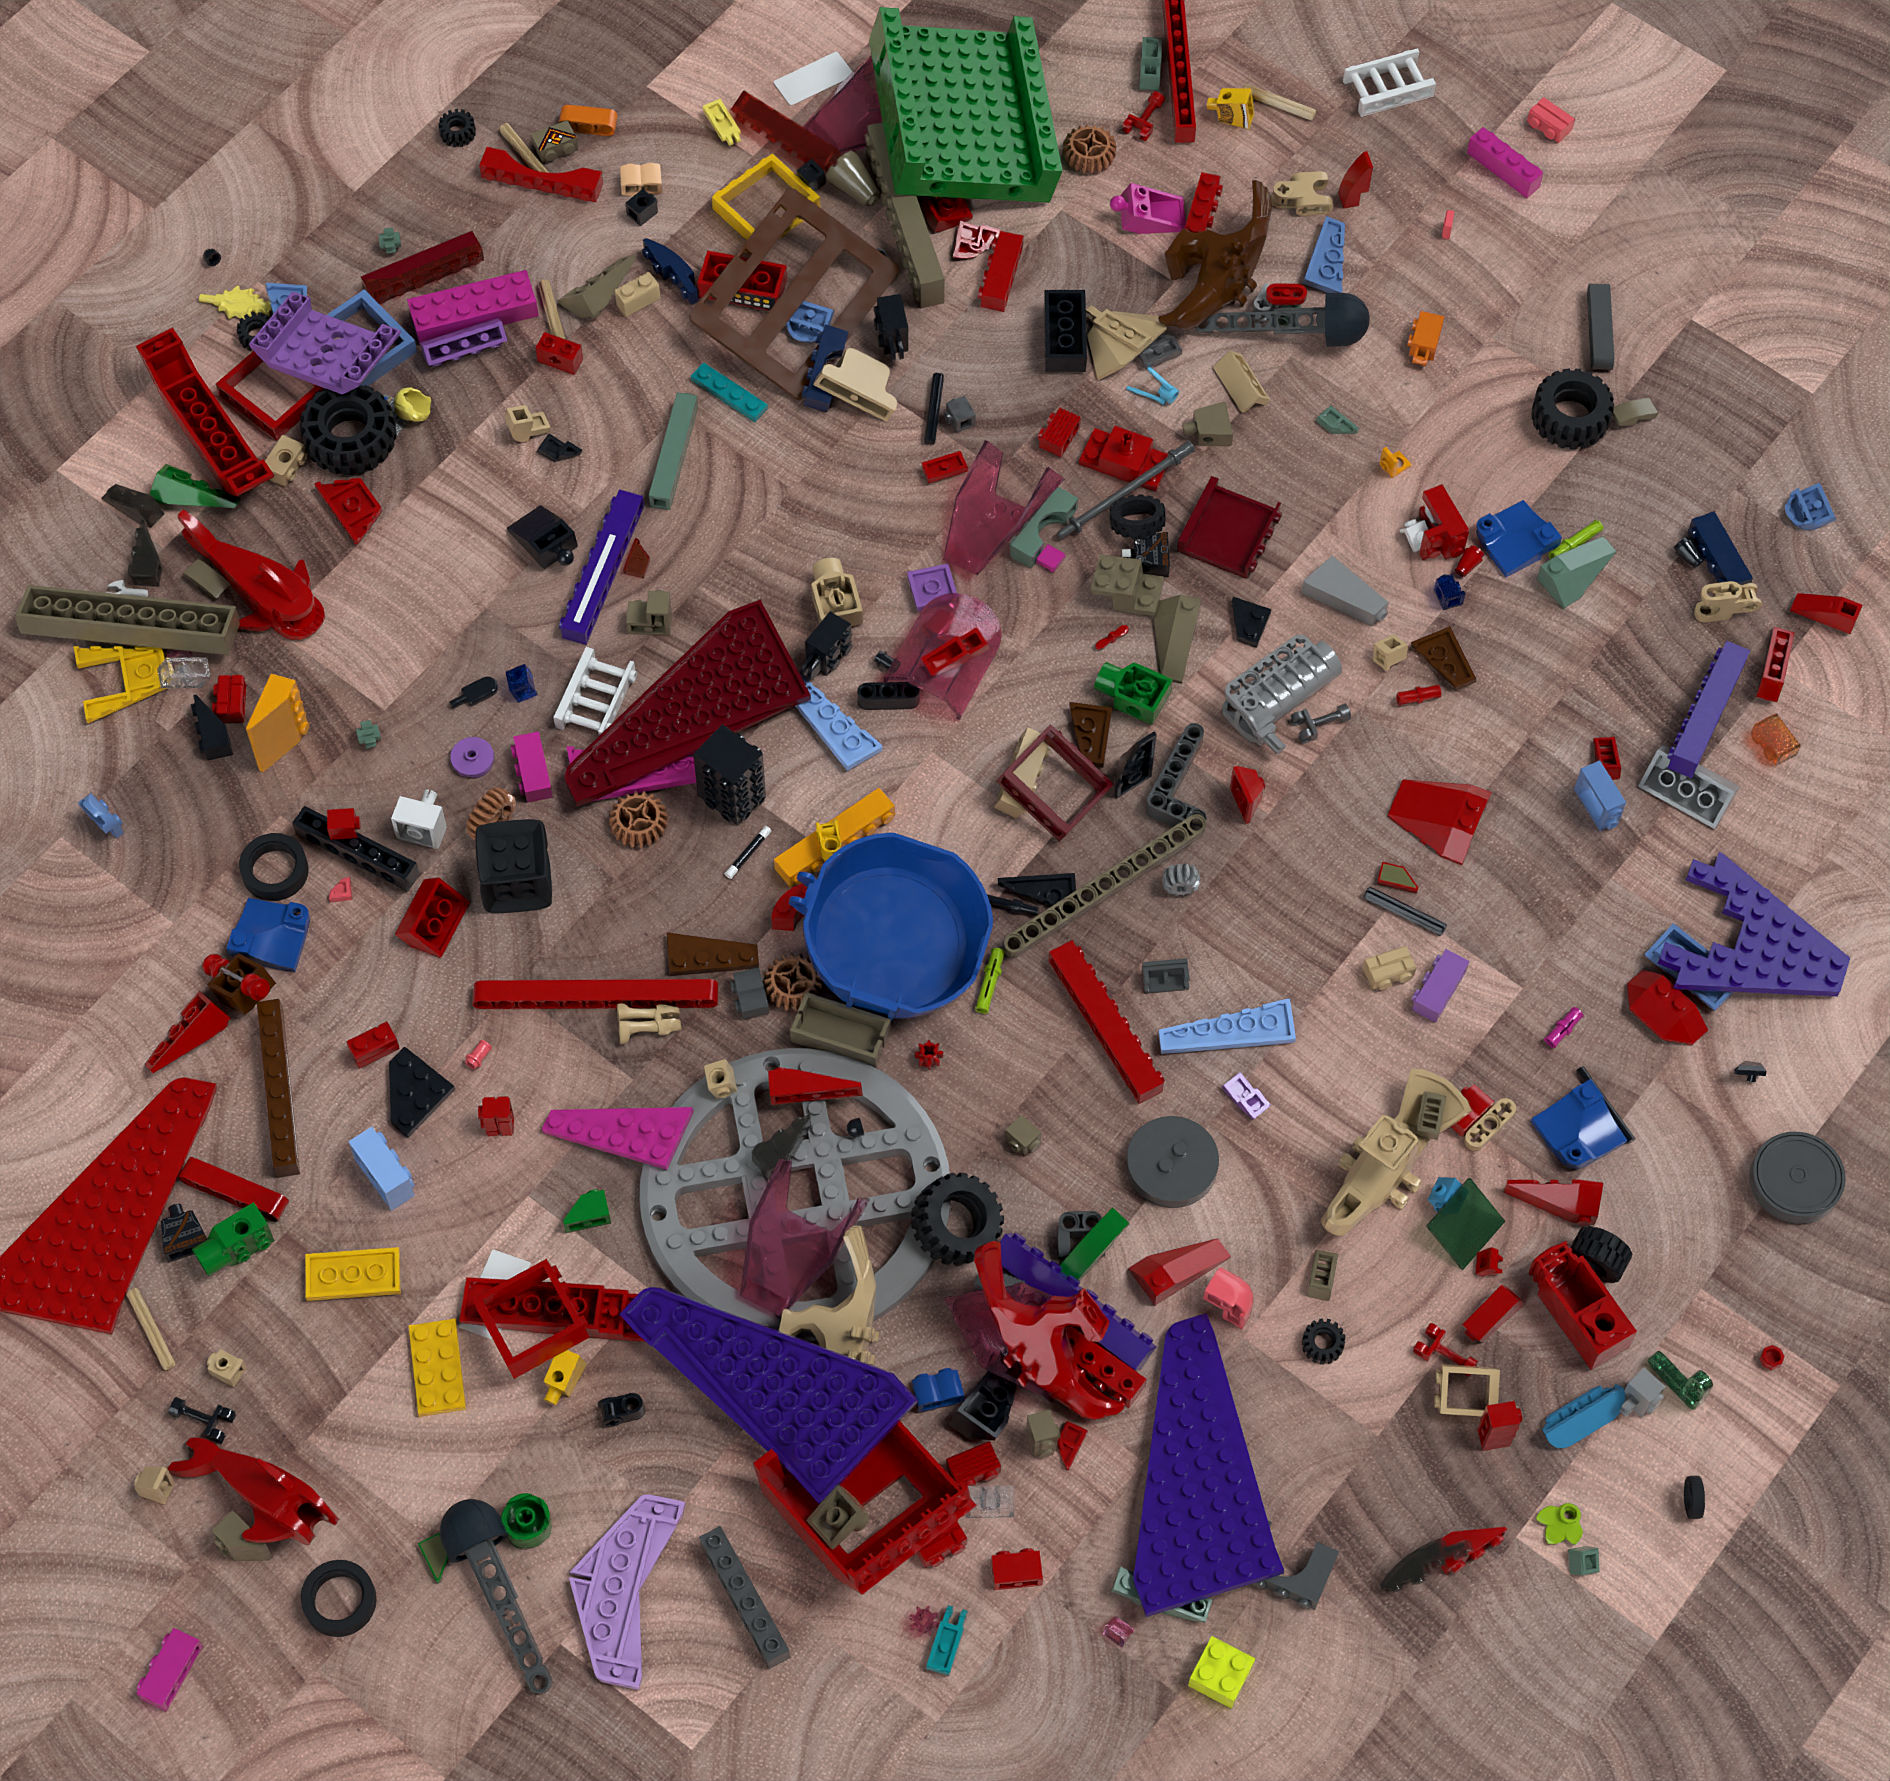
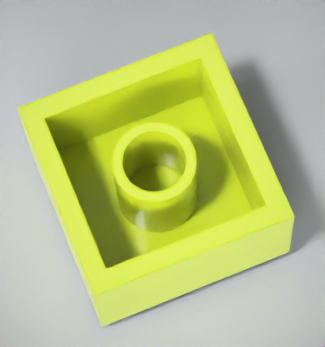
M1211 1636L1190 1677L1188 1686L1232 1709L1254 1666L1256 1658Z

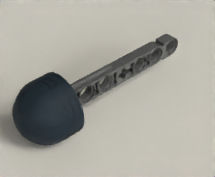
M1326 293L1325 307L1274 308V311L1218 313L1207 318L1208 325L1205 328H1194L1199 333H1214V330L1220 333L1274 331V334L1325 333L1326 347H1341L1352 345L1365 335L1369 327L1370 316L1367 306L1357 296L1349 293ZM1314 314H1317V316H1316L1317 326H1313V324H1314L1313 315H1314ZM1283 315L1290 318L1289 325L1285 327L1278 324V319ZM1302 315H1308L1311 321L1309 325L1302 326L1299 324V318ZM1243 316L1247 317L1249 324L1244 328L1239 327L1237 320ZM1251 316H1255V320H1261L1262 316H1265L1269 323H1266L1265 327H1262L1261 323H1254L1255 328H1251L1253 323ZM1220 317L1227 318V327L1219 328L1217 320Z
M476 1499L459 1501L452 1505L442 1518L440 1538L451 1563L468 1559L491 1611L496 1613L520 1668L526 1672L524 1677L529 1688L535 1693H546L552 1687V1677L547 1666L543 1665V1657L516 1600L518 1595L495 1547L508 1537L501 1517L490 1504ZM489 1564L494 1565L496 1573L492 1578H487L484 1575V1569ZM499 1586L504 1587L506 1591V1596L502 1600H497L494 1597V1591ZM507 1610L515 1612L512 1619L515 1624L521 1623V1626L509 1630V1627H513V1623L511 1620L505 1619V1616L508 1614ZM522 1630L526 1634V1640L523 1644L518 1645L514 1641V1635L517 1631ZM530 1652L536 1656V1663L532 1667H528L524 1663V1657ZM538 1675H543L546 1678V1685L543 1689L535 1687L534 1680Z

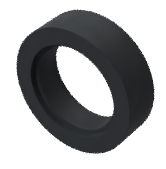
M269 833L255 838L244 848L239 860V869L246 888L254 896L267 901H279L293 896L304 886L309 873L308 861L300 843L294 838L281 833ZM269 851H284L295 859V868L292 874L282 882L268 884L261 882L253 875L255 862L261 855Z
M332 1560L316 1567L304 1581L300 1598L303 1612L309 1623L318 1632L331 1637L348 1636L362 1629L373 1616L377 1601L375 1587L368 1573L358 1564L347 1560ZM348 1577L356 1581L362 1590V1600L358 1609L351 1616L341 1620H331L323 1617L317 1611L315 1605L318 1590L326 1581L332 1578Z

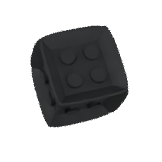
M534 819L492 822L478 826L475 837L476 859L480 880V894L484 909L490 913H513L549 907L552 904V880L550 860L547 852V835L543 822Z

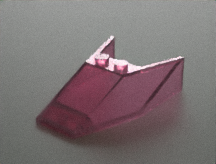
M871 54L827 97L801 127L802 130L841 154L867 147L864 137L867 134V125L883 122L878 94L864 80L874 73ZM818 156L821 160L831 158Z
M987 440L984 441L956 495L943 558L946 562L975 575H978L1065 480L1054 470L1046 467L1026 507L998 496L996 488L1003 452Z
M789 1158L779 1159L749 1222L740 1292L741 1297L782 1317L783 1309H790L834 1263L845 1244L843 1236L846 1230L856 1225L870 1200L867 1197L858 1198L852 1211L832 1231L791 1212L787 1208L792 1160Z

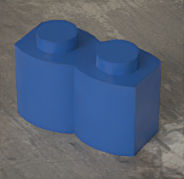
M945 1368L938 1371L936 1375L919 1374L911 1382L913 1395L918 1399L916 1403L918 1412L931 1411L964 1402L965 1395L958 1370Z

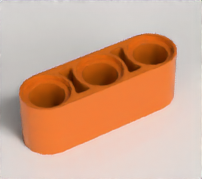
M564 105L561 108L558 123L568 120L574 133L611 136L615 133L618 114L612 109Z

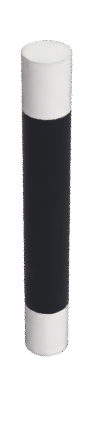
M764 826L724 873L727 878H733L772 832L769 827Z

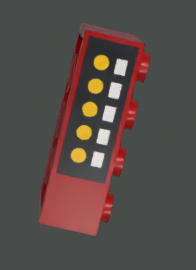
M707 250L697 282L699 298L706 294L735 255ZM741 257L740 259L746 262L749 258ZM761 261L729 303L770 311L784 293L787 282V265Z

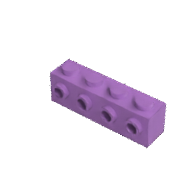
M496 318L420 342L425 362L429 366L435 367L442 365L444 361L449 359H461L464 357L463 355L468 353H480L487 347H499L503 345L502 342L507 341L502 321Z

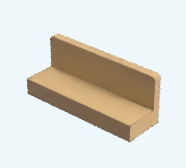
M1229 351L1214 365V370L1242 413L1247 412L1255 403L1266 405L1270 401L1241 353Z

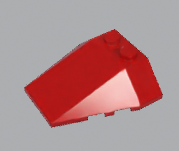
M1403 779L1387 817L1407 832H1412L1420 838V842L1424 845L1428 844L1436 850V854L1440 857L1463 865L1481 816L1485 812L1492 792L1471 784Z

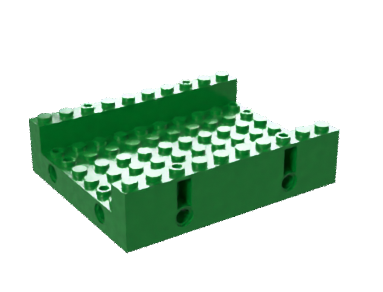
M879 7L869 38L895 194L1050 203L1063 170L1033 17L1013 16L1008 32L905 26L901 23L899 8Z

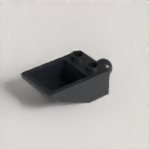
M538 506L507 527L508 532L543 569H546L557 560L563 566H568L573 562L574 555L572 550L578 547L575 532L562 518L543 506Z

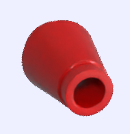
M1474 545L1466 548L1455 569L1456 573L1465 577L1483 561L1484 553Z

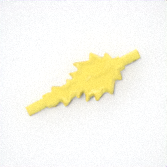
M236 286L232 291L228 292L225 290L223 294H216V296L200 294L199 302L212 303L215 306H219L218 310L225 311L229 319H232L234 316L244 319V316L247 314L251 317L252 312L256 314L261 312L268 315V317L272 313L270 302H265L263 298L258 299L260 295H253L255 290L252 288L240 290V287Z

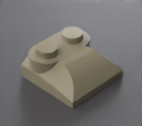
M838 1485L806 1521L827 1545L834 1549L852 1531L857 1532L865 1528L869 1520V1514L853 1495L841 1485Z

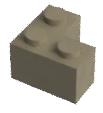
M663 590L648 591L647 602L642 600L628 601L626 620L628 634L670 636L672 622L670 592Z

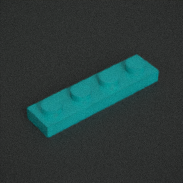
M704 362L691 375V381L754 422L768 410L767 403Z

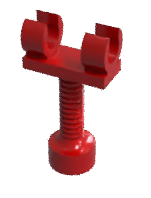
M1153 91L1148 97L1149 105L1140 118L1129 113L1122 124V127H1124L1122 131L1130 133L1132 128L1136 127L1141 130L1139 139L1147 141L1153 132V124L1147 122L1155 108H1161L1165 102V97L1161 93Z
M1430 1323L1425 1331L1427 1336L1435 1339L1431 1347L1429 1348L1420 1341H1417L1413 1347V1352L1417 1356L1424 1358L1427 1362L1435 1351H1438L1442 1356H1446V1358L1458 1365L1477 1366L1479 1362L1471 1356L1466 1359L1443 1344L1441 1345L1446 1331L1441 1330L1433 1323ZM1463 1373L1467 1377L1471 1376V1374Z

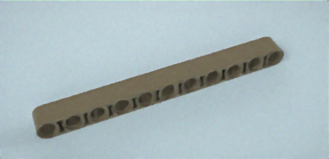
M1199 814L1191 815L1008 934L1003 944L1005 954L1011 958L1020 956L1198 840L1206 828L1205 818ZM1197 823L1201 829L1195 831L1190 827V824ZM1179 835L1183 841L1175 842L1172 836ZM1162 847L1165 853L1157 854L1154 848ZM1142 858L1147 864L1140 866L1136 863V859ZM1125 870L1129 876L1122 878L1117 872ZM1101 882H1107L1110 884L1111 888L1108 890H1104L1100 887L1099 884ZM1089 894L1092 896V900L1086 902L1081 898V895ZM1071 906L1074 912L1071 914L1065 913L1063 907ZM1051 917L1056 921V924L1049 926L1044 920ZM1033 929L1038 935L1031 938L1026 934V931ZM1011 941H1015L1019 944L1020 947L1016 950L1010 949L1007 944Z

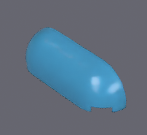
M1615 1384L1614 1388L1602 1389V1386H1597L1550 1414L1545 1419L1546 1424L1542 1428L1548 1442L1557 1448H1566L1614 1420L1620 1414L1619 1410L1625 1403L1624 1388Z

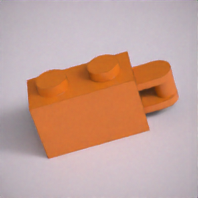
M1420 311L1419 318H1414L1412 330L1415 333L1414 335L1410 334L1407 346L1411 347L1409 355L1414 356L1412 363L1426 366L1428 360H1434L1445 316Z

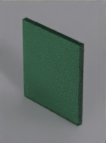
M1467 1178L1426 1227L1459 1268L1464 1270L1477 1255V1252L1486 1245L1505 1223V1220L1473 1180Z

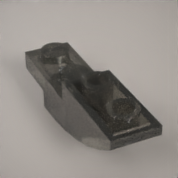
M1439 1538L1421 1546L1394 1566L1381 1582V1589L1394 1593L1403 1590V1585L1412 1582V1585H1418L1426 1582L1425 1577L1431 1576L1430 1565L1432 1568H1438L1446 1565L1445 1560L1454 1558L1455 1561L1469 1557L1468 1553L1474 1551L1471 1541L1464 1540L1447 1546L1446 1541Z

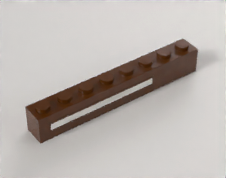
M280 999L257 1002L273 1168L277 1178L299 1175L300 1165L284 1012Z

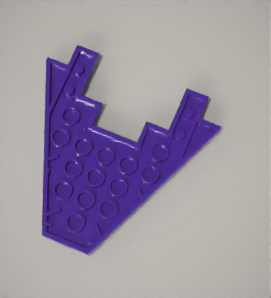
M1718 853L1714 866L1695 859L1692 860L1685 880L1727 896L1722 914L1742 921L1734 949L1713 942L1707 958L1665 942L1657 964L1678 972L1674 989L1838 997L1850 961L1848 955L1723 853Z

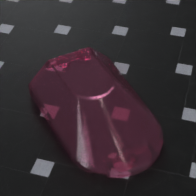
M950 593L934 598L921 611L888 669L883 682H888V680L906 681L945 701L956 714V719L960 720L999 649L1002 632L997 616L983 601L967 594ZM975 627H978L990 649L962 665L932 677L921 657L957 635L961 637Z

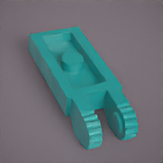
M947 1606L943 1621H940L926 1669L950 1676L963 1635L967 1610L962 1609V1612L959 1614L958 1624L953 1625L949 1623L953 1614V1606Z

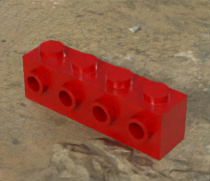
M1201 172L1185 229H1188L1189 232L1198 233L1212 228L1214 221L1212 214L1213 212L1216 213L1219 203L1217 196L1221 197L1223 185L1220 184L1221 176Z
M1069 1326L1066 1330L1077 1367L1083 1376L1091 1381L1092 1385L1100 1392H1107L1112 1396L1113 1400L1124 1401L1126 1403L1125 1406L1130 1408L1146 1387L1147 1379L1095 1342L1088 1341L1082 1333Z

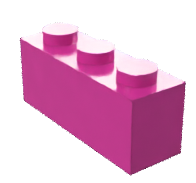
M539 731L513 736L515 745L510 746L513 758H518V763L514 765L517 777H522V782L519 783L521 796H526L527 803L553 798Z
M175 1628L172 1629L171 1633L165 1635L161 1644V1651L152 1658L148 1674L140 1679L136 1689V1694L140 1700L165 1712L170 1707L203 1648L199 1639Z

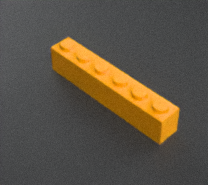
M877 788L829 822H833L834 819L838 820L841 848L855 840L872 835L878 827L890 823L895 816V805L880 788ZM816 831L774 858V869L790 888L795 884H801L797 879L799 872L810 874L818 872L825 863L822 858Z

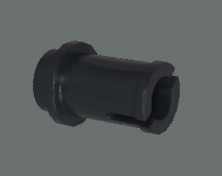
M879 651L874 658V662L878 667L882 666L894 675L898 674L903 665L887 655L886 651Z

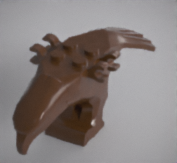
M1252 181V219L1242 230L1228 235H1221L1211 230L1193 233L1189 232L1188 229L1182 228L1171 246L1165 252L1171 280L1183 278L1190 266L1199 263L1201 267L1198 281L1192 292L1173 311L1158 317L1161 324L1188 330L1197 327L1229 303L1234 304L1237 300L1240 303V307H1243L1247 302V297L1242 293V290L1248 286L1250 292L1253 293L1257 287V283L1251 277L1265 244L1272 210L1270 192L1262 182Z

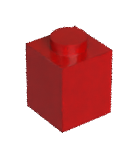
M354 808L327 810V830L330 840L357 838V829H361L360 816H356Z

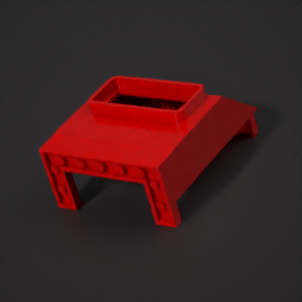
M899 1421L840 1485L853 1495L863 1507L903 1476L907 1478L922 1497L848 1554L840 1545L831 1549L806 1521L820 1504L794 1475L784 1466L781 1467L778 1455L773 1449L753 1462L764 1497H766L831 1574L861 1595L977 1506L971 1499L969 1488L962 1481L958 1485L903 1423Z

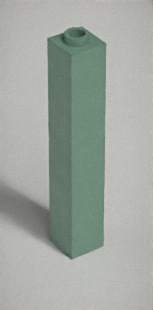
M679 392L676 394L649 493L650 507L671 510L698 410L696 395Z

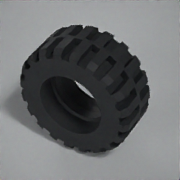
M1568 368L1563 369L1562 372H1559V370L1553 372L1551 376L1549 375L1543 379L1535 394L1531 412L1535 429L1539 430V435L1542 438L1546 437L1548 439L1547 442L1552 445L1554 443L1558 444V447L1563 449L1564 447H1570V449L1576 450L1577 447H1581V449L1587 448L1589 443L1594 445L1606 434L1614 411V397L1609 392L1610 388L1606 383L1603 384V380L1600 377H1594L1592 372H1582L1581 369L1577 368L1575 370ZM1562 401L1578 402L1586 407L1590 414L1583 417H1571L1562 413L1555 404Z
M960 1172L957 1175L950 1173L936 1179L917 1196L914 1202L916 1206L911 1211V1216L915 1217L911 1221V1227L916 1229L917 1232L914 1234L916 1241L920 1240L923 1244L920 1248L924 1252L928 1250L931 1253L930 1257L935 1261L939 1258L942 1259V1264L949 1265L953 1262L955 1266H961L964 1263L974 1262V1252L977 1247L991 1241L998 1242L997 1238L1001 1236L1003 1231L999 1227L1004 1224V1216L1000 1215L1003 1208L1002 1204H998L996 1198H998L996 1192L991 1193L988 1189L990 1185L986 1182L980 1183L979 1177L972 1175L968 1178L967 1173ZM944 1201H956L968 1209L974 1224L973 1233L970 1238L957 1237L945 1227L941 1217V1208Z

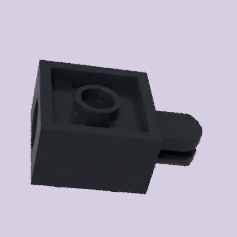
M901 294L877 297V306H873L875 316L874 327L875 331L878 330L879 334L877 335L878 345L883 347L884 355L890 354L891 361L896 360V353H898L899 360L904 359V352L908 351V323Z
M831 611L826 615L805 641L806 661L800 669L802 675H807L810 680H813L819 672L827 676L832 670L837 669L841 658L844 655H848L853 647L851 623Z

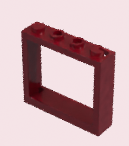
M1051 724L996 780L1011 797L1059 842L1114 785L1106 777V774L1098 770L1094 763L1078 750L1076 745L1070 743L1062 735L1061 731L1056 730ZM1043 741L1097 791L1068 824L1013 773Z

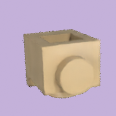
M1393 634L1374 643L1373 661L1385 671H1388L1390 666L1407 658L1408 645Z
M222 1349L217 1354L215 1352L212 1353L207 1361V1369L210 1375L233 1388L247 1369L244 1360L238 1359ZM224 1362H227L226 1366L221 1367Z

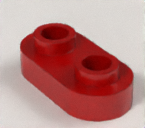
M1274 283L1269 285L1266 290L1267 301L1274 305H1301L1307 298V289L1301 284Z

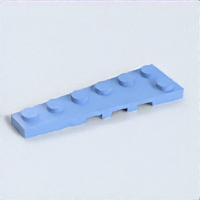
M799 672L811 695V700L795 707L847 771L882 752L883 746L866 730L860 729L850 716L847 717L842 713L840 707L835 703L832 704L825 698L823 692L814 687Z
M1290 999L1263 1004L1262 1007L1247 1008L1238 1013L1230 1015L1226 1013L1217 1018L1209 1020L1206 1018L1158 1031L1161 1054L1295 1043L1296 1041Z

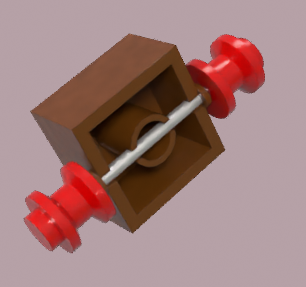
M239 953L231 961L222 958L218 954H210L204 959L202 964L203 971L213 977L207 986L218 1000L243 1015L251 1011L257 1002L264 999L276 984L262 965Z

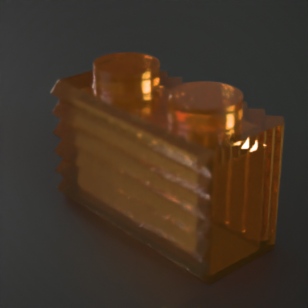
M1777 713L1755 723L1751 731L1753 741L1761 745L1764 749L1765 757L1769 761L1772 760L1776 766L1795 757L1801 747L1798 740L1795 739Z

